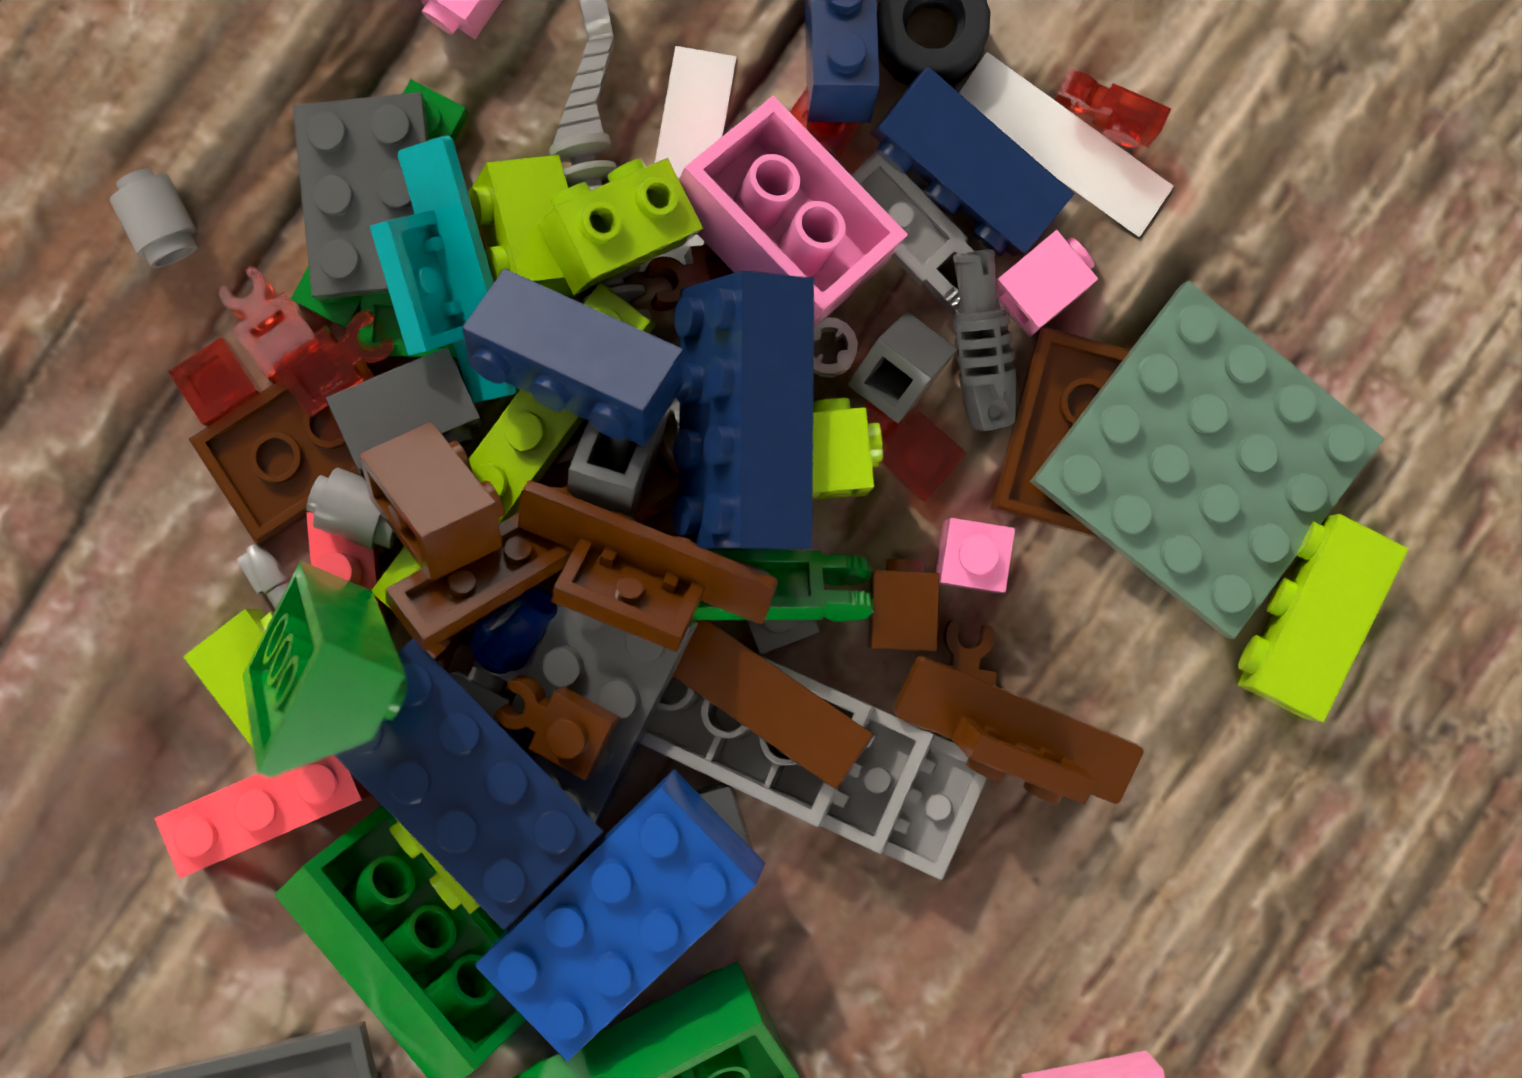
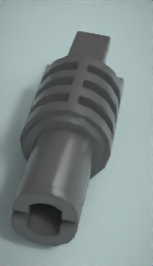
M980 250L967 252V255H953L960 298V311L955 313L953 329L957 332L955 347L959 349V355H957L958 367H961L959 381L972 429L982 431L1004 428L1015 424L1016 370L1012 366L1014 352L1010 348L1012 333L1008 330L1010 315L1006 312L1005 307L1000 306L997 293L995 251Z

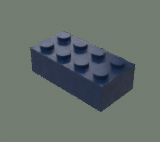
M740 271L680 289V300L676 306L674 323L676 332L680 336V348L683 349V386L676 396V399L679 401V432L674 440L673 457L676 466L679 468V497L675 501L672 516L673 526L678 537L687 538L705 550L812 549L814 278Z
M411 639L397 653L405 672L404 679L408 681L407 693L397 715L391 721L383 718L373 740L333 755L493 920L505 930L603 831L427 651L423 652L414 639Z

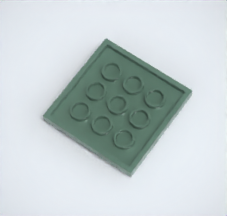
M1187 281L1180 285L1125 359L1033 476L1030 483L1225 638L1235 639L1297 557L1296 554L1312 521L1321 525L1385 438L1194 284Z

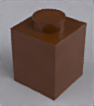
M886 559L885 571L874 570L871 572L870 597L874 602V613L869 616L868 647L876 649L936 651L939 573L924 572V560Z

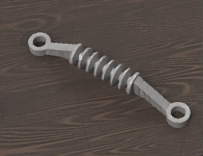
M579 0L588 42L559 124L560 128L557 130L553 145L549 148L550 156L559 155L561 163H571L572 165L563 170L568 187L586 182L590 191L603 186L601 181L608 179L607 175L618 168L614 161L596 160V157L612 148L611 137L603 133L598 112V104L602 95L601 90L606 79V71L614 47V35L606 0ZM640 265L602 282V284L628 303L646 294L644 285L625 284L624 278L640 270ZM590 295L583 299V303H585ZM637 309L648 319L653 320L650 310ZM675 397L671 404L670 412L675 416L677 431L679 432V401Z

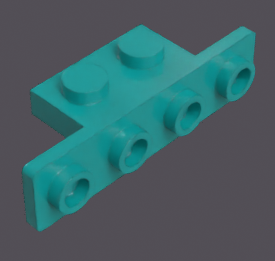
M443 136L401 149L398 152V159L415 214L384 221L369 227L407 354L421 353L453 343L464 384L473 403L516 394L520 391L519 388L506 382L496 384L486 380L468 362L462 327L494 284L453 139L450 136Z

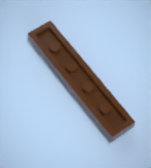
M664 441L661 444L633 518L638 523L643 522L673 504L679 497V468L675 464L673 452ZM568 485L562 487L561 489L567 491ZM519 513L499 524L502 548L432 582L423 570L419 569L385 589L386 603L424 652L564 569L573 549L523 530L518 526Z

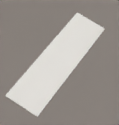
M675 46L655 163L668 157L678 179L685 166L723 136L737 56ZM696 234L683 246L659 257H672L684 265L686 264L684 255L689 247L704 245V241ZM650 261L640 265L639 271L644 272Z
M986 52L959 92L1058 180L1138 237L1142 235L1174 187L988 52Z

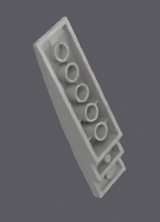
M538 583L501 605L473 665L508 682L518 675H526L559 605L552 602L553 592L541 583ZM760 655L874 734L838 789H834L672 676L640 744L816 827L822 826L879 854L884 853L939 880H943L988 779L966 765L968 757L954 742Z

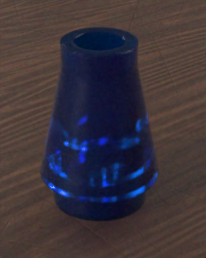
M533 586L519 597L480 619L474 627L471 640V650L478 663L486 670L495 674H506L510 671L522 669L529 661L549 622L557 615L558 607L556 603L552 602L553 596L545 589Z

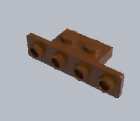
M528 480L521 491L518 526L523 530L573 549L554 586L552 602L675 652L678 651L701 601L755 623H764L778 580L761 572L754 565L741 561L735 562L700 548L687 538L670 536L640 524L624 513L610 512L575 498L568 491L558 487H548Z
M919 656L915 659L893 707V712L898 718L952 739L968 757L966 765L973 771L995 781H1002L1005 773L1024 780L1023 788L1054 804H1059L1062 796L1085 805L1090 795L1113 804L1119 803L1144 752L1143 748L1133 741L924 656Z

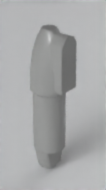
M253 544L247 548L245 554L237 558L238 564L255 592L267 595L276 610L289 584V578L281 565L268 551L260 545Z

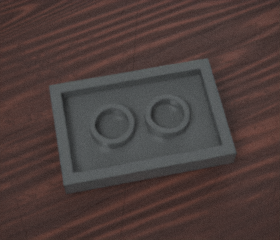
M421 92L292 105L312 297L316 300L389 293L369 226L415 214L398 159V152L401 149L429 141L425 98Z

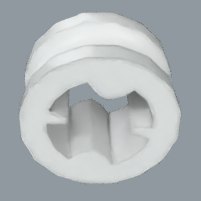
M825 318L814 328V346L820 343L821 333L834 332L836 333L834 341L837 342L842 338L845 341L847 350L838 352L836 363L834 364L822 363V354L817 358L814 357L813 373L820 377L833 378L842 375L851 367L857 354L858 342L854 331L847 323L837 318Z

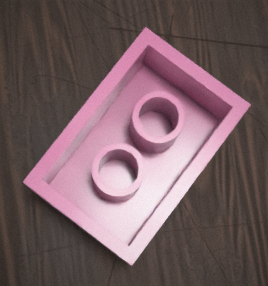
M774 95L685 166L679 178L703 227L697 235L734 273L752 271L814 278V328L874 276L908 236L903 228Z

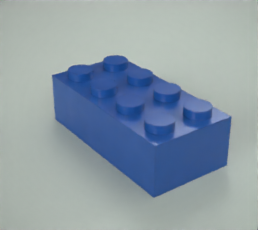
M674 769L502 933L475 964V967L566 1061H569L756 886L765 862Z

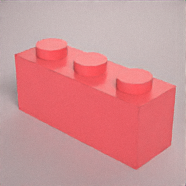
M330 755L272 778L257 773L154 819L180 879L361 801L372 794L334 755Z

